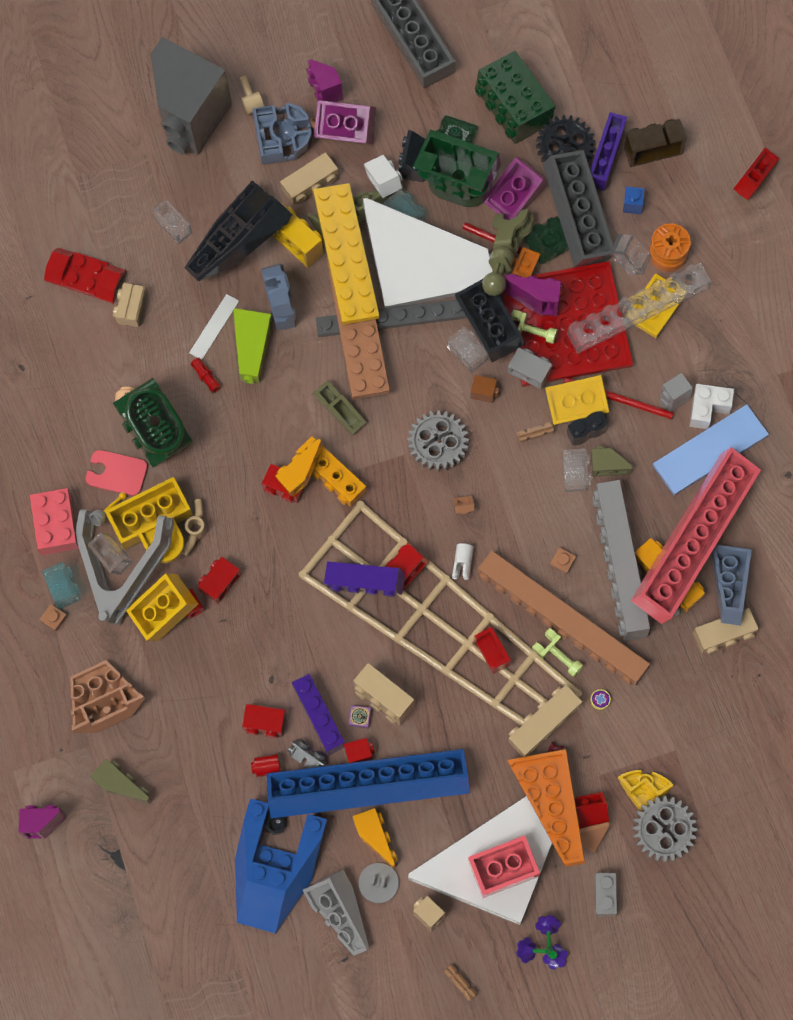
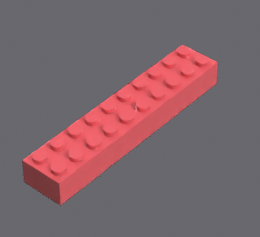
M732 447L720 454L630 600L661 624L672 619L761 469Z

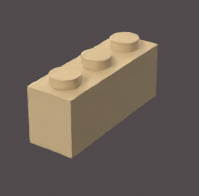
M325 152L281 180V190L293 206L297 203H302L313 193V189L322 188L326 184L335 182L337 177H339L338 168Z
M750 608L743 610L741 626L721 623V619L696 627L693 634L701 653L707 652L712 654L717 652L718 648L722 646L728 648L737 644L738 640L744 639V641L754 638L758 627Z

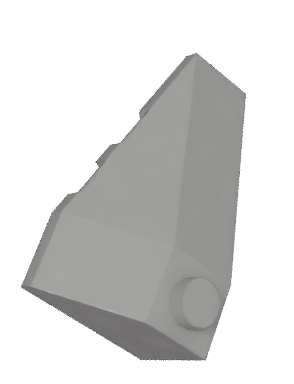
M344 869L330 874L303 889L311 908L316 913L319 911L326 919L324 923L328 927L332 926L338 933V939L353 956L370 949L354 890Z

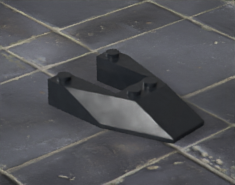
M252 180L214 222L184 268L197 281L231 268L269 239L282 226L286 225L293 214L273 196L270 197Z

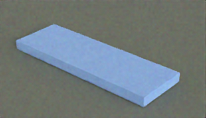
M746 404L654 462L652 466L675 496L708 475L720 454L730 447L741 454L768 437L769 434Z

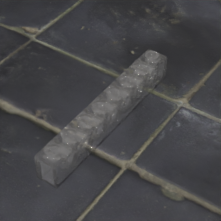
M701 263L691 264L680 273L675 272L664 281L659 280L648 289H640L630 298L628 296L622 298L614 306L608 305L597 314L592 313L585 320L572 323L568 328L567 336L577 353H580L709 289L712 281ZM684 280H690L692 284H686ZM674 288L676 291L672 293L667 289ZM657 296L659 300L654 301L650 297ZM640 304L643 306V308L637 309L634 307V305ZM623 312L626 314V316L620 317L617 315V313ZM606 320V321H608L610 324H609V325H603V324H601V321ZM591 329L593 333L588 334L584 330Z

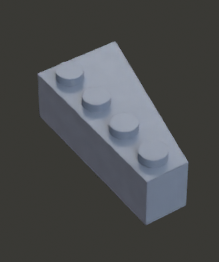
M716 545L712 551L711 561L721 623L741 626L751 549Z

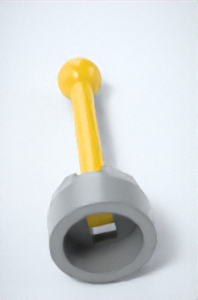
M121 492L119 497L104 510H94L89 514L90 521L96 526L103 524L106 520L105 510L115 506L120 500L126 499V493Z

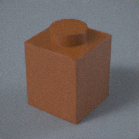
M475 375L470 399L493 403L494 397H498L500 388L497 386V379Z

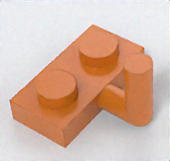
M523 247L519 257H514L513 265L515 267L512 274L526 278L531 276L540 254Z

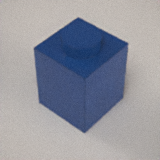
M626 187L623 213L641 214L644 188Z

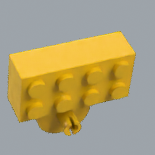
M174 477L105 510L124 550L142 541L147 551L154 540L158 516L163 515L173 518L174 527L171 546L160 563L173 562L182 554L184 539L177 523L193 516Z

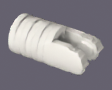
M457 544L452 579H459L461 566H463L462 575L464 580L469 579L474 549L472 545Z

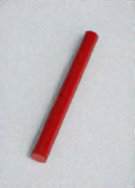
M466 222L463 224L462 229L494 243L495 235ZM519 246L517 254L521 253L522 247Z

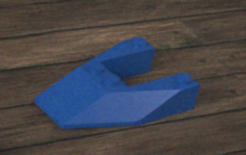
M250 798L235 856L237 923L276 934L304 893L303 889L308 887L312 881L328 821L321 817L307 815L296 854L263 846L260 844L266 827L265 822L270 813L269 804Z

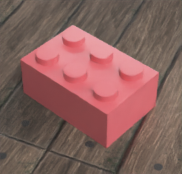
M68 488L30 495L37 549L41 556L79 549L75 537L76 523L72 497Z
M525 835L468 857L469 865L482 898L540 876Z

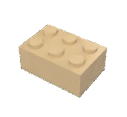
M369 663L353 680L355 694L362 700L366 698L370 701V706L377 712L382 711L385 713V718L392 724L397 723L401 725L415 708L414 699Z

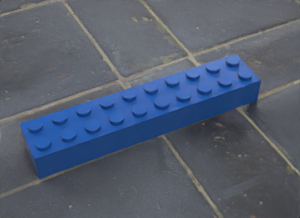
M464 749L267 774L268 804L271 818L470 793Z

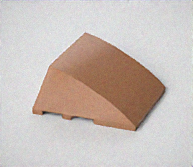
M107 660L102 661L70 676L72 732H100L131 717L145 698Z

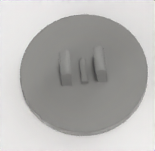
M371 864L362 871L359 877L360 892L370 902L385 903L392 899L398 890V876L394 869L387 864Z

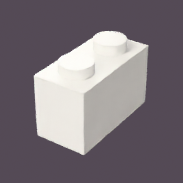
M384 155L364 164L368 179L382 198L402 189L400 182L402 181V176L398 170L395 171L392 161H388Z

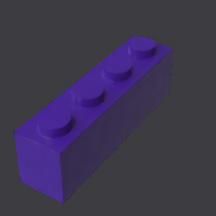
M612 112L609 113L590 170L595 188L604 191L606 189L626 128V116Z
M327 561L324 585L329 586L330 590L341 592L342 589H348L347 592L358 594L360 590L366 591L365 594L377 595V592L387 597H395V594L402 595L406 572L399 568Z
M310 674L293 681V688L327 755L329 756L343 749L345 742Z

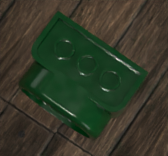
M430 129L413 165V169L418 171L420 178L428 181L430 190L438 198L464 207H475L484 203L489 197L501 163L499 152Z
M151 378L113 402L114 407L124 421L122 423L123 428L127 434L131 432L134 437L132 440L137 450L141 448L152 468L193 443L183 426L182 420L154 378ZM152 416H156L160 420L159 425L156 427L151 426L149 423V419Z

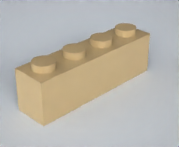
M567 685L563 688L559 686L551 694L553 697L548 702L544 700L537 707L539 710L534 715L530 713L523 720L524 724L520 728L516 726L509 733L508 742L522 757H526L582 706L581 699Z

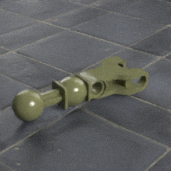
M530 209L520 210L518 215L510 220L505 218L504 213L494 216L492 225L497 234L493 246L494 250L491 253V259H489V264L493 271L487 274L482 281L483 290L488 295L497 296L505 290L506 281L502 275L505 272L511 271L510 266L513 264L521 239L527 236L533 228L534 217Z

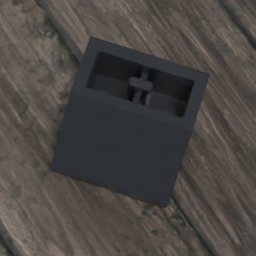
M408 130L407 136L403 137V152L400 153L398 164H400L399 172H402V179L424 182V179L418 175V171L413 169V165L426 139L412 130Z

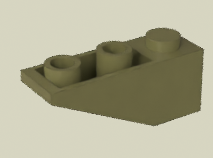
M106 759L90 776L107 793L147 804L151 803V799L148 797L150 793L143 786L138 788L134 784L136 780L128 773L124 775L120 772L121 767L114 760L110 763Z

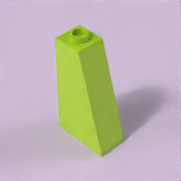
M234 308L240 378L248 384L259 383L272 325V317L268 313Z

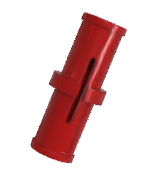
M199 357L195 358L190 366L198 374L199 380L207 385L211 393H216L221 389V384L215 379L211 369H208Z

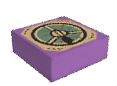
M351 705L349 726L368 728L371 708Z

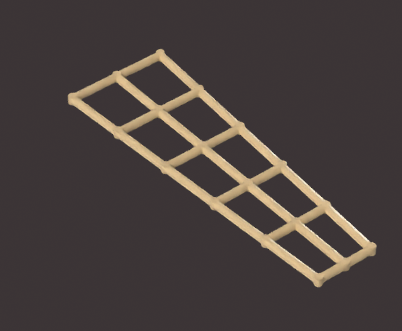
M363 501L357 502V505L338 528L328 537V540L303 570L299 572L300 579L306 581L521 726L524 724V718L501 702L515 685L539 704L547 700L520 679L534 661L563 687L567 685L579 698L582 695L581 690L570 683L540 657L536 651L532 650L431 561L425 567L441 581L422 604L404 590L402 595L397 594L416 609L415 613L398 633L356 606L364 597L366 591L359 590V593H356L349 602L310 576L309 573L332 545L356 564L370 565L337 540L361 511L398 542L379 565L380 567H385L389 560L395 558L398 550L403 545L409 543L406 538H403L366 506ZM446 585L484 617L468 639L428 609ZM422 615L426 616L462 644L446 666L404 638ZM490 623L528 655L514 674L506 668L499 671L509 681L495 698L452 671L468 650L486 662L480 650L474 644V636L484 631Z

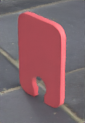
M97 450L93 453L90 462L94 464L102 463L106 468L104 473L100 475L87 471L86 482L89 486L118 493L124 492L130 496L140 493L147 471V464L144 460L103 450Z

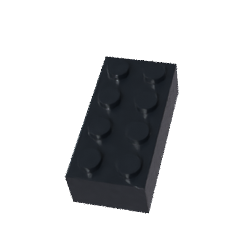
M483 279L454 295L474 333L493 363L524 346L525 343L499 295H488L483 290Z

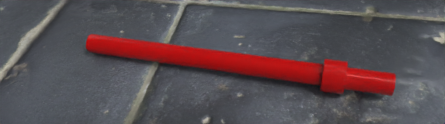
M565 377L564 383L576 380ZM605 390L607 399L670 420L672 419L673 412Z

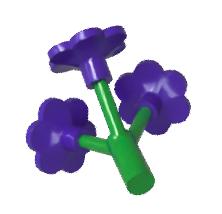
M553 915L538 918L535 928L540 930L542 934L547 935V947L545 949H536L535 943L529 937L520 940L517 944L518 950L516 954L518 958H521L522 963H528L529 960L534 959L536 953L545 954L543 962L548 964L550 969L555 970L566 965L567 951L563 950L559 944H555L552 947L551 935L557 933L558 928L561 926L560 920L556 919Z

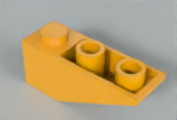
M320 439L310 442L303 453L296 454L289 465H284L277 471V480L292 497L309 482L323 448V443Z
M374 808L354 815L353 820L360 839L390 867L395 868L394 862L398 860L394 850L390 851L388 843L391 840L388 832H383L381 824H384L381 812L377 813Z

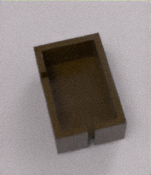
M669 119L663 125L650 124L645 128H633L626 132L624 150L630 168L683 155L686 136L680 119Z

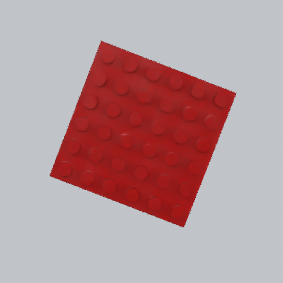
M610 261L531 275L538 279L546 280L547 278H553L561 281L557 316L537 314L502 292L504 306L510 316L513 310H518L522 313H527L525 324L544 330H549L550 327L558 329L554 344L546 342L545 337L522 331L521 334L525 343L524 346L520 347L521 349H528L533 352V355L539 358L544 357L552 364V371L545 383L563 380L565 377L574 378L633 367ZM514 321L515 325L518 328L520 322ZM520 379L522 387L531 386V384Z

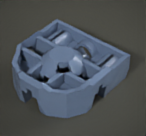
M286 103L285 107L280 109L275 108V105L253 108V119L261 164L296 160L308 150L312 140V130L309 117L300 106ZM286 113L287 119L281 122L280 120L277 121L276 115ZM278 126L280 130L275 133L274 129ZM307 127L308 129L303 131H297L298 128ZM264 128H270L272 140L265 141ZM291 145L293 155L289 157L283 156L282 146Z
M280 263L262 268L263 281L276 329L286 330L294 328L297 314L290 304L292 295L287 274L284 272V265Z

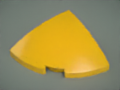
M634 770L618 776L623 789L641 812H643L641 805L648 807L647 800H651L654 803L655 797L660 799L674 786L667 778L655 772L649 775L641 774V770Z

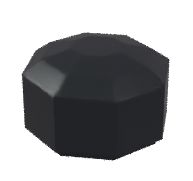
M269 816L265 822L267 832L272 835H279L285 829L284 819L281 817L271 818Z

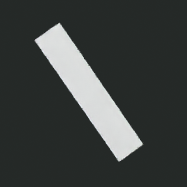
M226 294L189 352L197 358L199 357L201 360L203 359L239 300Z

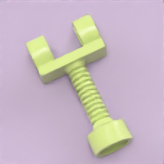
M518 310L512 311L511 318L514 321L520 322L518 330L521 334L522 331L545 337L546 342L554 344L558 329L550 327L549 330H544L525 324L527 313H522Z
M549 628L545 632V636L552 642L545 649L536 642L532 646V650L536 651L543 659L549 652H552L553 655L568 666V673L575 677L584 665L578 660L573 662L562 651L557 649L556 645L561 641V637Z

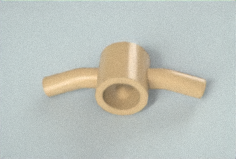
M242 76L240 80L246 96L242 97L241 100L247 115L253 113V108L264 107L259 92H252L247 76Z
M201 499L194 500L195 516L190 517L185 523L189 540L182 552L185 556H188L196 540L203 538L206 533L202 520L203 507ZM193 525L201 526L196 532L190 531Z

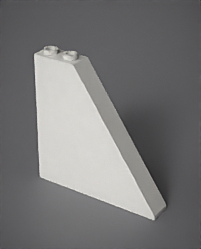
M368 198L363 199L385 309L455 297L454 294L480 281L492 272L489 264L491 254H489L487 248Z
M526 796L410 872L408 880L520 925L539 877L482 898L469 865L468 857L525 835L541 873L552 842Z

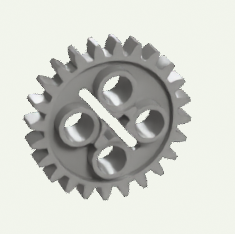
M440 410L437 411V415L430 411L429 417L423 414V420L417 418L416 422L418 425H411L414 431H408V435L411 437L407 438V443H410L408 450H413L411 457L417 456L415 462L422 461V467L428 464L429 470L436 466V471H439L441 466L445 471L447 465L454 468V461L460 463L459 457L464 458L465 453L463 451H468V446L464 444H469V439L465 438L468 436V431H464L465 425H460L461 419L454 421V414L448 417L447 411L444 415H441ZM439 426H445L447 428L443 432L437 430ZM424 434L430 436L428 440H422L420 437ZM450 441L456 443L454 447H448L446 444ZM432 450L439 452L437 456H432L429 453Z
M663 796L661 801L658 797H655L654 803L651 800H647L648 807L641 805L643 812L636 811L639 819L632 820L637 823V826L632 827V830L637 831L633 838H639L636 845H643L641 852L647 850V857H651L654 854L655 861L659 860L660 856L663 862L667 861V857L674 861L675 855L681 858V851L688 853L689 851L686 846H693L690 839H696V836L692 835L693 831H697V828L692 827L696 820H690L693 812L687 813L688 806L681 807V800L675 804L674 797H671L669 802L666 796ZM662 809L667 810L669 814L667 820H663L660 816ZM652 815L656 817L657 821L660 824H658L656 821L652 819ZM648 823L653 824L655 827L653 834H649L646 830ZM676 824L682 826L683 831L680 835L674 831ZM663 825H667V826H668V827L666 828L667 832H664V833L661 832V830L663 829V828H662ZM668 833L677 839V842H674L672 837ZM662 838H666L669 842L666 849L660 845Z

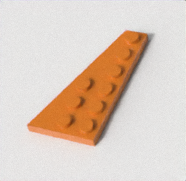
M566 749L507 760L564 866L585 864Z

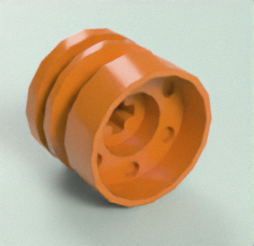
M670 223L664 224L654 231L649 249V257L656 268L665 272H671L680 269L686 263L691 245L687 230L680 225Z

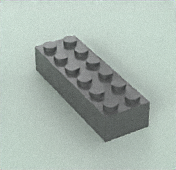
M371 0L372 7L423 88L455 72L453 57L416 0Z
M584 150L551 155L543 163V167L574 267L608 261L616 252Z

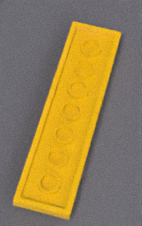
M350 184L313 189L342 325L379 319Z

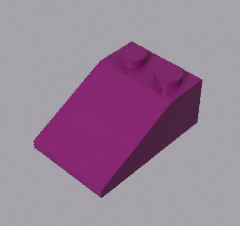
M318 100L314 137L372 144L376 107Z
M515 157L491 189L489 197L484 203L497 214L504 213L507 220L513 219L520 210L526 209L539 196L548 184V180L524 159Z

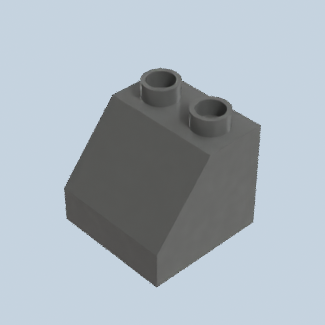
M162 37L151 53L158 107L163 122L161 126L165 130L167 137L166 144L177 153L184 154L186 150H189L198 155L232 105L226 70Z

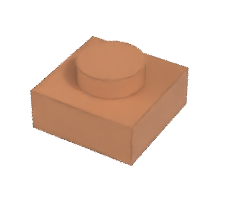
M472 495L453 498L455 513L467 514L475 511Z
M559 547L550 566L567 574L576 556Z
M50 604L39 620L54 631H57L67 615Z

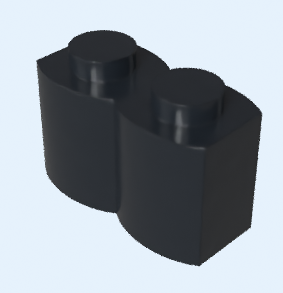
M602 411L593 412L585 419H577L571 422L567 428V435L572 445H580L589 438L603 435L607 431L608 422Z

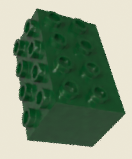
M516 51L479 69L475 92L478 97H482L486 108L494 114L496 122L504 128L506 136L514 144L542 130L543 124L548 125V120L553 119L556 106Z

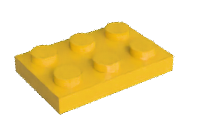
M655 273L626 314L625 320L652 337L657 338L685 298L687 292Z
M601 375L545 387L553 425L586 418L589 414L597 411L609 412Z

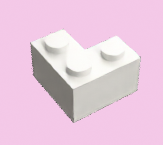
M696 384L689 427L708 429L712 412L730 414L734 389Z

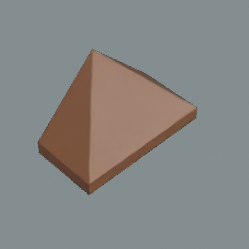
M609 822L580 829L582 846L595 853L609 828Z

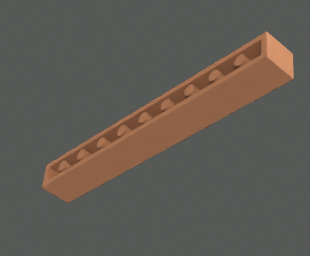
M492 550L478 567V577L485 583L490 582L495 586L494 589L510 596V600L518 606L521 604L525 607V611L528 614L542 619L541 622L546 627H553L558 631L557 634L565 640L568 638L574 642V647L580 651L585 650L589 653V657L592 660L603 663L605 669L610 673H617L625 684L636 686L648 670L650 663Z

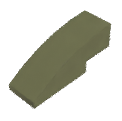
M328 380L312 393L316 400L351 435L366 423L348 400Z

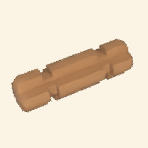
M548 422L544 426L538 425L526 429L527 431H518L517 438L520 442H524L528 438L534 439L544 436L545 433L551 434L554 432L553 424Z
M453 965L448 966L444 971L449 978L451 977V981L461 993H464L468 1001H471L476 997L477 993L473 988L469 987V983L460 973H457V969Z

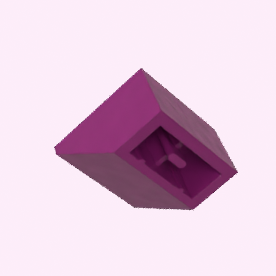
M312 59L308 60L309 68H306L309 77L307 79L310 86H314L317 102L318 100L328 102L343 100L342 82L336 69Z
M27 805L25 809H19V834L25 839H46L66 819V814L60 808H57L56 805H46L45 808Z

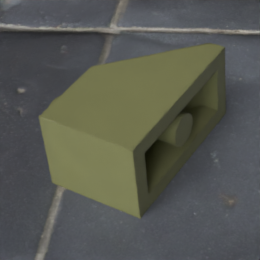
M598 446L592 449L591 464L593 477L631 475L632 465L612 448Z

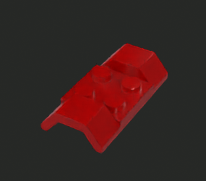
M56 248L52 251L46 265L44 281L113 304L117 286L121 277L127 271L77 252L73 253Z

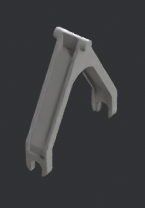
M81 509L78 514L75 537L98 607V618L104 622L120 625L126 610L131 606L170 548L174 520L167 516H158L153 542L123 586L116 591H112L108 587L93 540L95 525L89 519V514L93 511Z

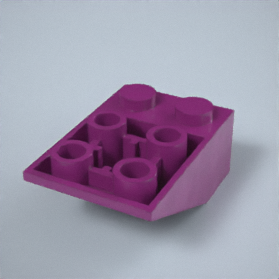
M516 274L504 275L506 287L503 292L537 314L557 316L561 281L553 278H547L546 280L538 279L535 276H528L526 278L519 277Z

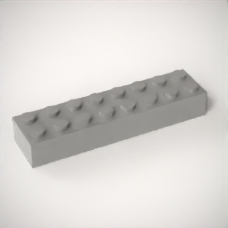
M620 480L596 484V490L593 491L592 502L593 507H597V526L601 525L599 537L601 544L605 545L603 557L604 561L608 562V581L612 580V588H610L611 597L616 600L614 612L616 618L619 617L620 619L618 625L619 636H623L624 642L647 638L650 630L647 613L630 601L641 582Z

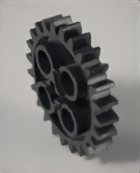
M563 115L562 120L555 116V122L549 119L548 125L543 124V130H539L538 134L540 136L536 139L539 142L536 144V148L540 149L537 155H543L541 162L546 161L551 155L575 152L577 150H584L586 159H592V153L595 151L593 145H595L596 141L591 140L594 137V133L588 134L591 128H584L586 122L584 121L580 124L579 118L573 121L572 115H570L569 119H566L565 115ZM563 130L566 134L559 135L557 131ZM580 138L582 143H576L573 139ZM556 146L558 150L552 151L549 147Z

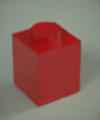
M367 738L344 744L349 763L373 760L372 754L375 751L372 742L368 743Z

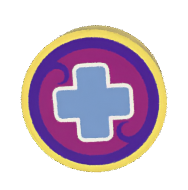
M600 689L593 692L590 701L595 709L604 710L609 706L611 698L607 691Z

